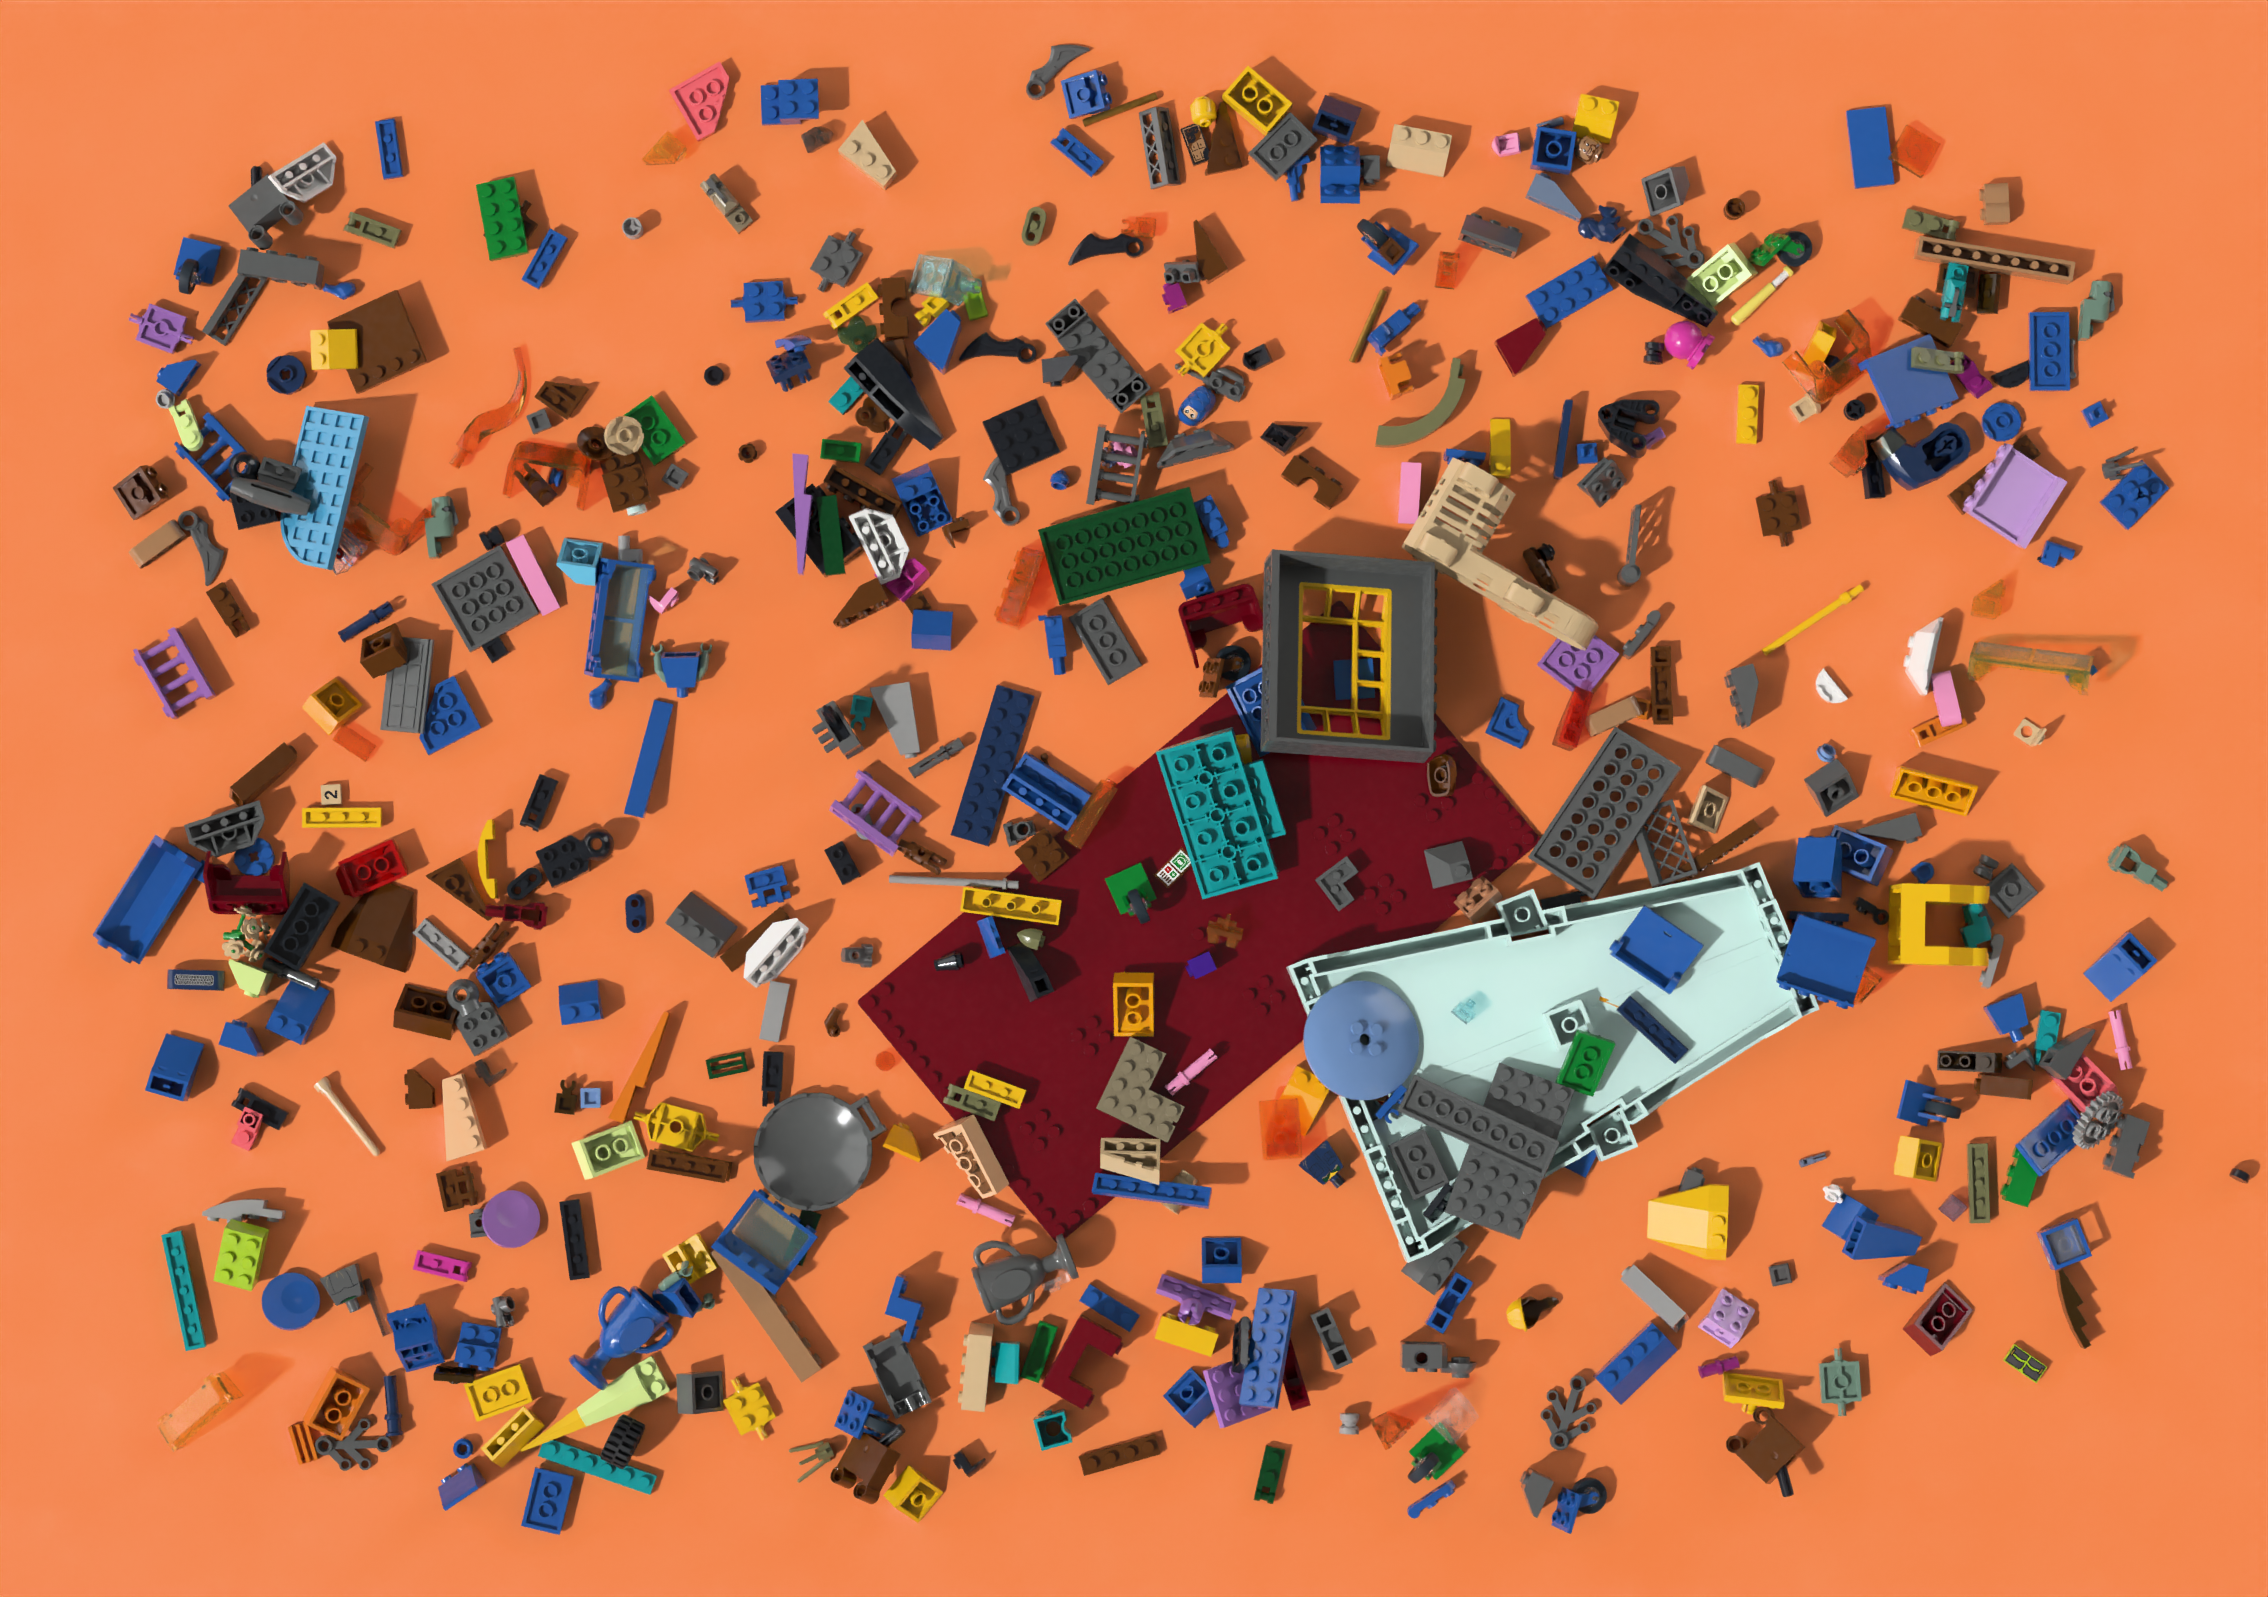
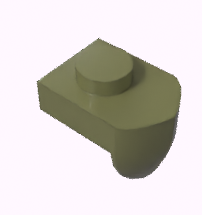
M1031 928L1017 933L1019 940L1025 946L1034 950L1043 947L1046 937L1042 935L1043 931Z

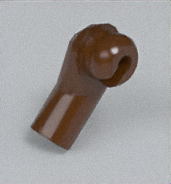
M834 1007L825 1019L824 1024L829 1036L838 1037L841 1030L836 1020L841 1011Z

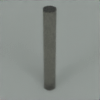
M368 1278L362 1282L382 1336H386L390 1332L371 1280Z

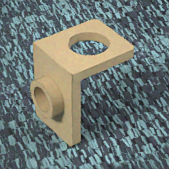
M2023 719L2013 735L2033 747L2043 742L2047 729H2040L2028 720ZM2024 726H2029L2032 729V734L2028 738L2023 737L2021 734V729Z

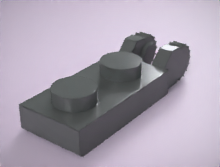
M1654 610L1647 615L1645 626L1641 624L1635 631L1637 636L1634 640L1631 641L1629 639L1622 649L1625 650L1623 656L1626 659H1631L1658 624L1661 618L1659 611Z

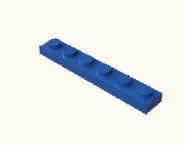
M1095 1173L1092 1193L1209 1209L1212 1188L1159 1181V1185L1133 1177Z

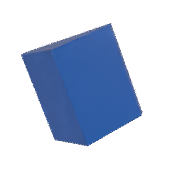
M914 609L911 632L912 648L951 651L953 611Z

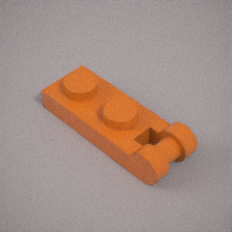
M1961 709V724L1942 727L1940 719L1937 717L1909 730L1910 735H1913L1916 741V748L1968 726ZM1923 730H1925L1928 735V737L1924 739L1920 733Z

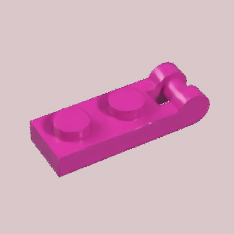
M417 1250L413 1270L467 1282L469 1277L467 1273L468 1269H471L472 1262ZM455 1265L461 1267L459 1274L454 1273Z

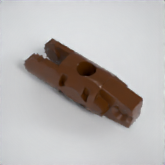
M1530 547L1524 550L1523 557L1529 566L1528 568L1542 589L1549 593L1558 590L1559 586L1554 574L1537 549Z
M901 839L898 844V850L904 854V857L937 875L940 874L941 869L929 861L932 860L941 865H945L947 862L945 858L919 846L915 842L909 843Z
M497 923L492 926L470 952L472 956L467 961V965L473 970L480 963H485L509 935V932L505 930L496 940H493V935L500 927Z

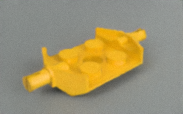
M660 1102L650 1114L636 1111L635 1115L638 1116H634V1120L645 1122L651 1141L691 1152L703 1140L708 1139L718 1142L717 1138L720 1135L707 1130L703 1113ZM674 1121H678L681 1124V1130L677 1133L673 1132L670 1128L671 1123Z

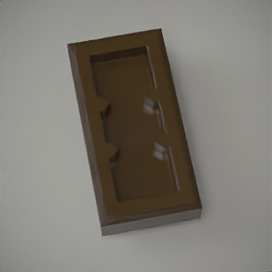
M437 1366L433 1380L447 1381L451 1384H458L460 1382L473 1383L476 1377V1369Z

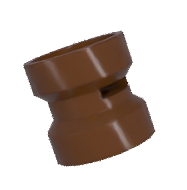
M1739 198L1730 199L1724 206V216L1729 220L1739 219L1745 211V204Z

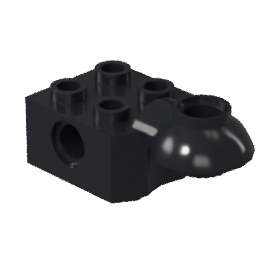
M239 452L230 459L228 468L233 479L234 477L258 480L257 475L261 464L254 454ZM243 462L248 465L246 473H242L239 470V466ZM229 491L238 530L280 521L278 511L251 503Z
M596 828L588 831L582 840L570 835L536 851V855L551 887L556 888L590 872L591 859L600 861L609 857L614 848V841L608 831ZM595 839L602 841V847L598 850H595L592 846Z

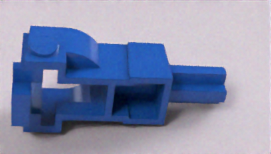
M1413 302L1405 310L1401 311L1399 309L1369 334L1367 340L1376 349V353L1380 356L1384 355L1386 352L1384 347L1410 325V320L1421 311L1418 304Z
M1046 614L1038 615L1039 621L1044 620L1048 654L1049 658H1052L1054 675L1066 674L1064 656H1067L1062 616L1061 614L1051 616Z

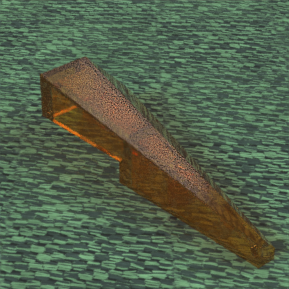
M1388 1411L1370 1420L1385 1450L1391 1448L1397 1442L1396 1440H1399L1407 1433L1406 1430L1411 1429V1426L1415 1425L1412 1419Z

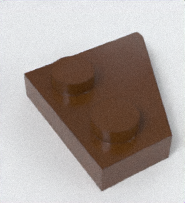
M545 381L535 395V398L568 420L589 389L585 386Z

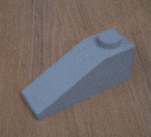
M1536 173L1525 198L1579 222L1582 215L1557 184L1551 180V177L1544 173H1540V175Z

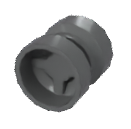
M1981 854L1979 858L1980 863L1974 868L1973 873L1991 881L1993 877L1992 872L1994 869H1997L1999 862Z

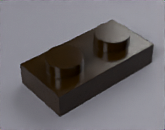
M1980 275L1977 314H1998L2001 275Z

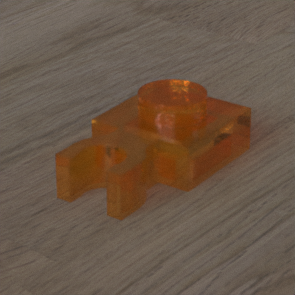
M1136 217L1135 222L1122 219L1123 224H1129L1128 229H1121L1122 234L1134 232L1135 238H1155V218Z

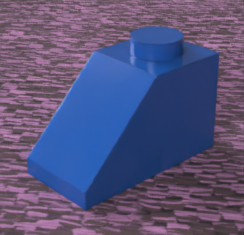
M196 360L168 364L165 368L162 367L156 381L177 396H180L201 364Z

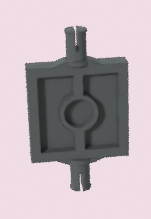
M849 231L844 241L828 235L810 267L811 271L822 277V281L817 288L819 291L824 293L829 283L837 284L843 288L846 287L864 255L851 245L857 236L855 233Z

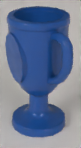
M621 1286L612 1287L602 1297L599 1304L598 1317L602 1326L599 1337L600 1348L588 1359L574 1354L569 1358V1362L585 1379L603 1391L608 1387V1382L603 1377L602 1371L612 1358L625 1357L633 1352L651 1353L662 1349L668 1344L674 1335V1328L667 1322L670 1317L652 1297L639 1287L632 1286L629 1292ZM622 1294L624 1298L606 1320L605 1311L608 1302L614 1295ZM661 1326L666 1329V1334L660 1341L650 1346L641 1347Z

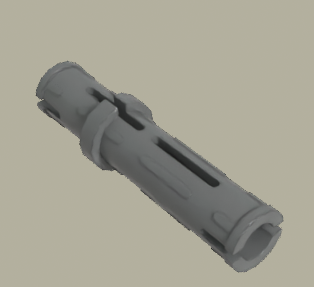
M959 737L946 746H940L939 750L909 767L908 769L912 776L916 778L945 759H951L950 756L964 749L965 747Z
M268 957L263 963L262 968L276 974L281 979H289L313 991H317L320 987L321 979L301 971H296L284 963L274 961Z

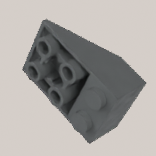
M1754 664L1731 669L1726 672L1724 677L1725 685L1727 688H1730L1732 694L1729 696L1730 703L1737 711V714H1735L1736 723L1738 726L1741 725L1742 729L1750 726L1759 683Z

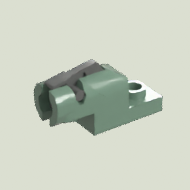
M2093 281L2088 297L2090 299H2084L2080 302L2077 341L2088 340L2089 336L2093 334V325L2090 323H2104L2109 317V313L2115 310L2114 292L2111 282Z
M450 496L432 498L431 516L433 518L424 519L428 556L430 559H439V553H442L441 542H438L437 539L453 537L454 527L459 523L455 506Z

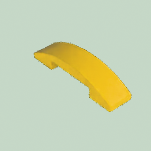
M490 819L487 820L480 836L478 867L487 893L492 899H498L497 879H489L488 840H495V820Z

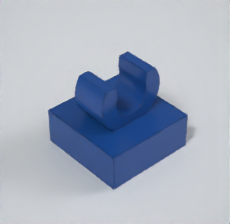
M2100 401L2081 411L2089 428L2109 419Z
M1597 443L1576 445L1577 465L1598 463Z

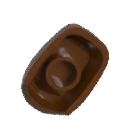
M1437 755L1427 764V779L1430 793L1434 797L1453 795L1457 777L1456 762L1450 755Z

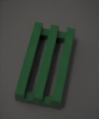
M745 1052L705 1060L709 1079L749 1071ZM741 1057V1061L727 1063L711 1067L710 1064L713 1062ZM743 1064L741 1069L712 1074L714 1070Z

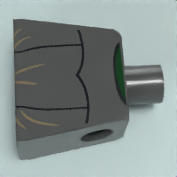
M358 1263L320 1278L321 1283L336 1306L346 1303L350 1313L361 1309L357 1297L364 1295L365 1290Z

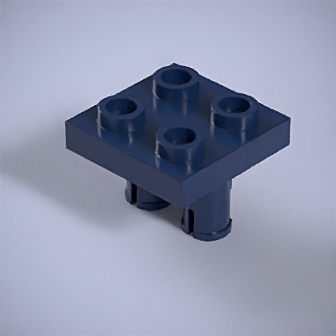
M794 350L787 351L784 354L775 355L766 361L775 384L780 383L783 392L788 391L786 384H788L790 390L794 388V384L790 379L792 376L798 375L802 384L806 383L804 376H806L808 382L812 379L808 371L811 366L804 351L797 353Z

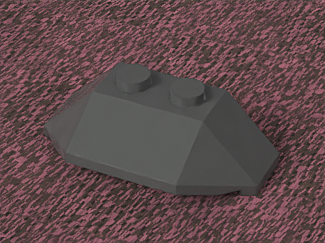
M1204 428L1193 431L1194 434L1188 436L1185 433L1178 434L1168 444L1157 463V468L1159 470L1234 451V445L1210 430L1205 431Z
M260 800L186 824L184 827L189 844L205 852L211 851L213 856L220 857L255 845L266 819Z

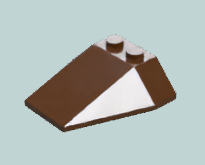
M389 883L364 894L338 926L331 947L405 973L412 956L414 892Z

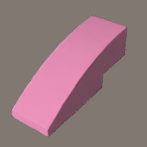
M1401 463L1398 523L1415 524L1418 519L1421 463Z

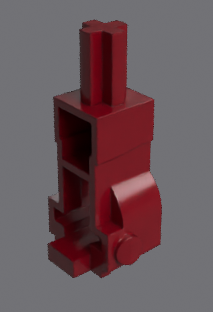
M540 901L529 903L524 907L512 904H504V906L486 904L485 916L502 918L503 921H520L526 926L534 928L533 930H541L543 926H546L548 907L545 906L544 902ZM536 906H540L538 926L534 925L532 920L521 919L522 909L536 910Z

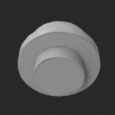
M162 389L157 393L156 403L161 408L169 409V407L175 404V396L170 390Z

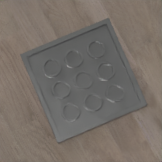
M500 545L431 584L470 652L479 649L486 643L539 614Z

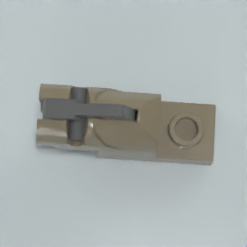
M713 173L709 176L708 180L700 184V187L737 233L740 234L754 221L722 181Z

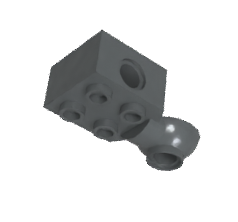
M459 979L449 986L447 990L448 1003L452 1008L460 1012L455 1023L474 1056H479L512 1037L493 1002H479V990L474 982L468 979ZM462 989L467 993V997L463 1001L458 998V992Z
M1400 1341V1366L1406 1372H1417L1418 1368H1424L1425 1372H1437V1369H1440L1441 1373H1452L1453 1378H1469L1477 1362H1470V1357H1451V1361H1447L1448 1348H1446L1445 1342ZM1425 1353L1426 1357L1423 1361L1419 1362L1416 1360L1417 1354Z

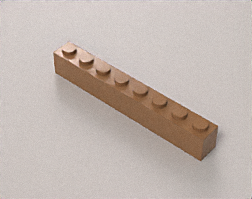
M1924 236L1917 238L1913 257L1916 260L1940 264L1952 262L1969 266L1972 269L2066 285L2073 281L2075 262Z
M713 1250L711 1252L712 1256L801 1383L822 1368L820 1365L823 1363L817 1353L813 1355L810 1351L811 1345L805 1337L801 1338L798 1333L800 1329L794 1321H789L786 1316L788 1312L782 1304L779 1306L775 1301L777 1296L717 1251Z

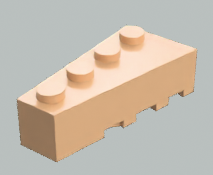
M465 1074L443 1079L446 1161L486 1150V1142Z
M974 1114L945 1124L933 1133L936 1139L940 1138L945 1146L943 1148L948 1154L951 1153L957 1160L956 1165L959 1169L967 1173V1179L982 1198L998 1194L1009 1185Z

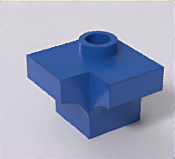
M1203 565L1183 571L1185 578L1179 585L1186 600L1194 596L1199 598L1215 593Z

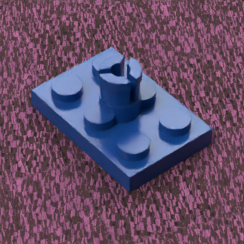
M2144 464L2132 468L2099 503L2126 530H2129L2169 487Z

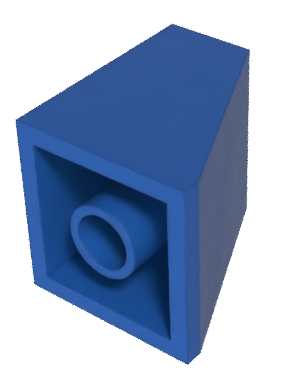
M947 309L913 342L915 348L943 375L947 372L962 329L961 317L954 310L948 311Z
M1806 836L1805 838H1798L1793 882L1803 898H1841L1842 846L1837 837L1825 836L1816 838L1814 836Z

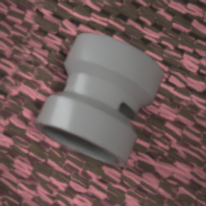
M630 217L622 224V230L629 239L636 240L643 235V226L638 219Z
M1340 1413L1342 1425L1339 1427V1433L1359 1434V1427L1356 1424L1359 1421L1360 1414Z

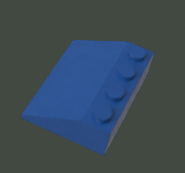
M1262 668L1225 688L1259 757H1262L1270 752L1261 751ZM1301 698V706H1305ZM1301 713L1302 730H1316L1317 728L1310 714Z

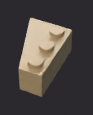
M1101 1138L1100 1168L1159 1185L1160 1139Z

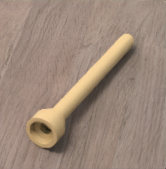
M325 1076L313 1087L317 1092L324 1093L370 1152L374 1156H378L380 1150L330 1089L331 1082Z

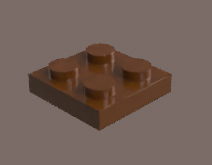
M1045 827L1014 852L1039 883L1069 859V856Z

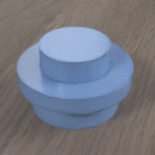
M1823 744L1818 747L1816 752L1821 761L1832 762L1835 759L1836 750L1831 745Z

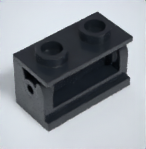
M842 841L824 850L842 885H846L861 877Z

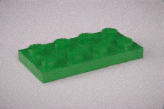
M515 177L477 184L476 189L489 260L492 262L529 254Z

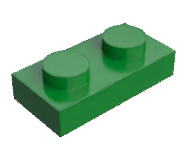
M822 439L820 459L860 463L862 444Z

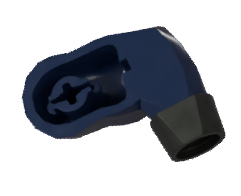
M1949 422L1940 424L1926 438L1913 445L1907 444V440L1894 427L1887 429L1870 444L1887 472L1907 491L1917 489L1940 479L1956 465L1968 458L1971 450L1970 440L1966 432L1960 426Z

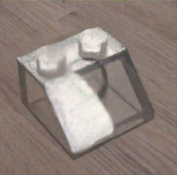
M1455 1387L1450 1389L1424 1418L1453 1446L1479 1418V1415L1470 1401Z

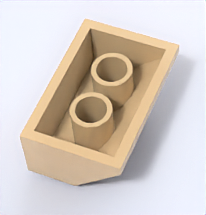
M1394 124L1386 166L1444 177L1452 135Z

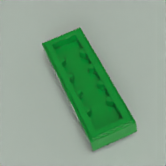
M1039 1321L1020 1377L1039 1383L1058 1326Z

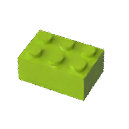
M231 1219L224 1228L213 1281L252 1291L259 1280L269 1229Z

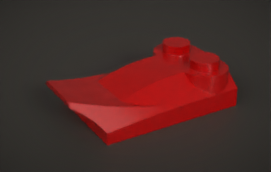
M394 839L339 861V867L335 873L344 895H349L353 898L408 876L407 866Z

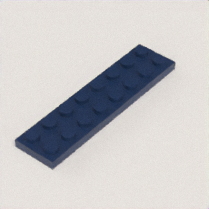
M1000 685L996 686L951 832L952 836L989 847L1006 792L1001 788L1012 772L1035 696Z

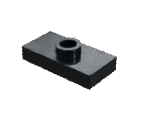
M1448 1183L1443 1186L1423 1212L1424 1217L1432 1224L1440 1213L1446 1209L1453 1187Z

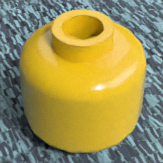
M1197 97L1190 105L1192 121L1201 127H1208L1216 120L1215 102L1208 97Z

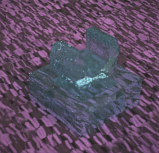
M1471 999L1466 1001L1465 1004L1459 1002L1451 1013L1467 1024L1476 1015L1472 1011L1476 1003Z

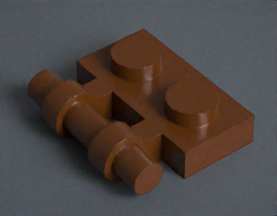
M470 1166L462 1167V1176L457 1175L456 1169L436 1173L444 1212L464 1208V1199H469L470 1206L478 1204L476 1198L478 1193L474 1189L472 1180L474 1175L470 1171ZM465 1181L467 1193L462 1194L459 1182Z

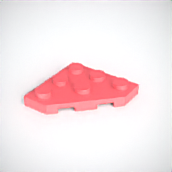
M720 61L669 90L698 142L715 133L730 79Z

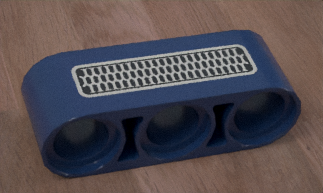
M168 969L167 989L224 991L225 971Z

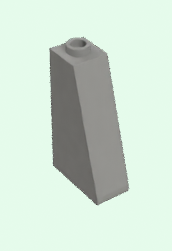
M910 682L870 688L900 755H905V759L917 757V753H921Z
M1635 1265L1632 1267L1628 1266L1622 1272V1282L1676 1333L1690 1319L1673 1300Z

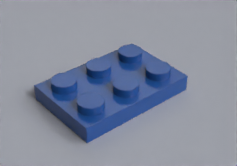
M535 1467L521 1526L560 1535L575 1476Z

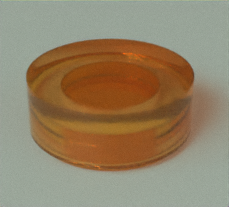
M888 1051L879 1053L875 1060L876 1066L882 1071L891 1070L895 1065L894 1055Z

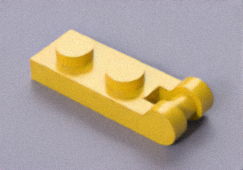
M866 282L825 311L823 315L826 319L830 320L832 328L837 330L848 320L877 301L879 297L868 282ZM838 311L843 315L839 319L835 315Z

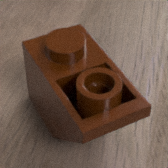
M407 1070V1074H404L405 1086L408 1085V1093L405 1094V1104L409 1105V1109L435 1108V1088L416 1070Z

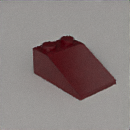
M1943 1283L1912 1315L1903 1327V1330L1931 1357L1944 1350L1973 1309L1946 1283Z

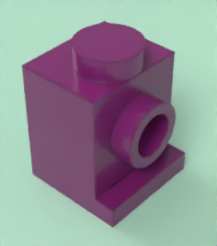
M1173 282L1163 285L1165 294H1162L1165 305L1170 306L1167 308L1168 314L1187 307L1179 283L1174 284Z

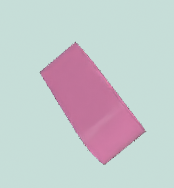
M1950 670L1931 674L1930 681L1941 726L1961 724L1960 708Z

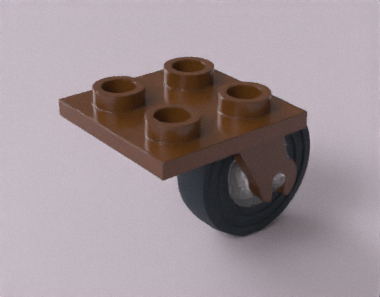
M1230 645L1221 649L1216 658H1207L1203 665V681L1199 684V697L1216 698L1221 677L1230 681H1236L1245 677L1251 667V659L1248 652L1240 646Z

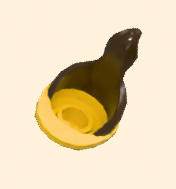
M1531 1296L1519 1297L1518 1300H1515L1508 1306L1506 1311L1508 1322L1513 1327L1524 1329L1527 1332L1528 1329L1536 1324L1541 1312L1551 1310L1559 1303V1300L1554 1297H1546L1543 1300H1537Z

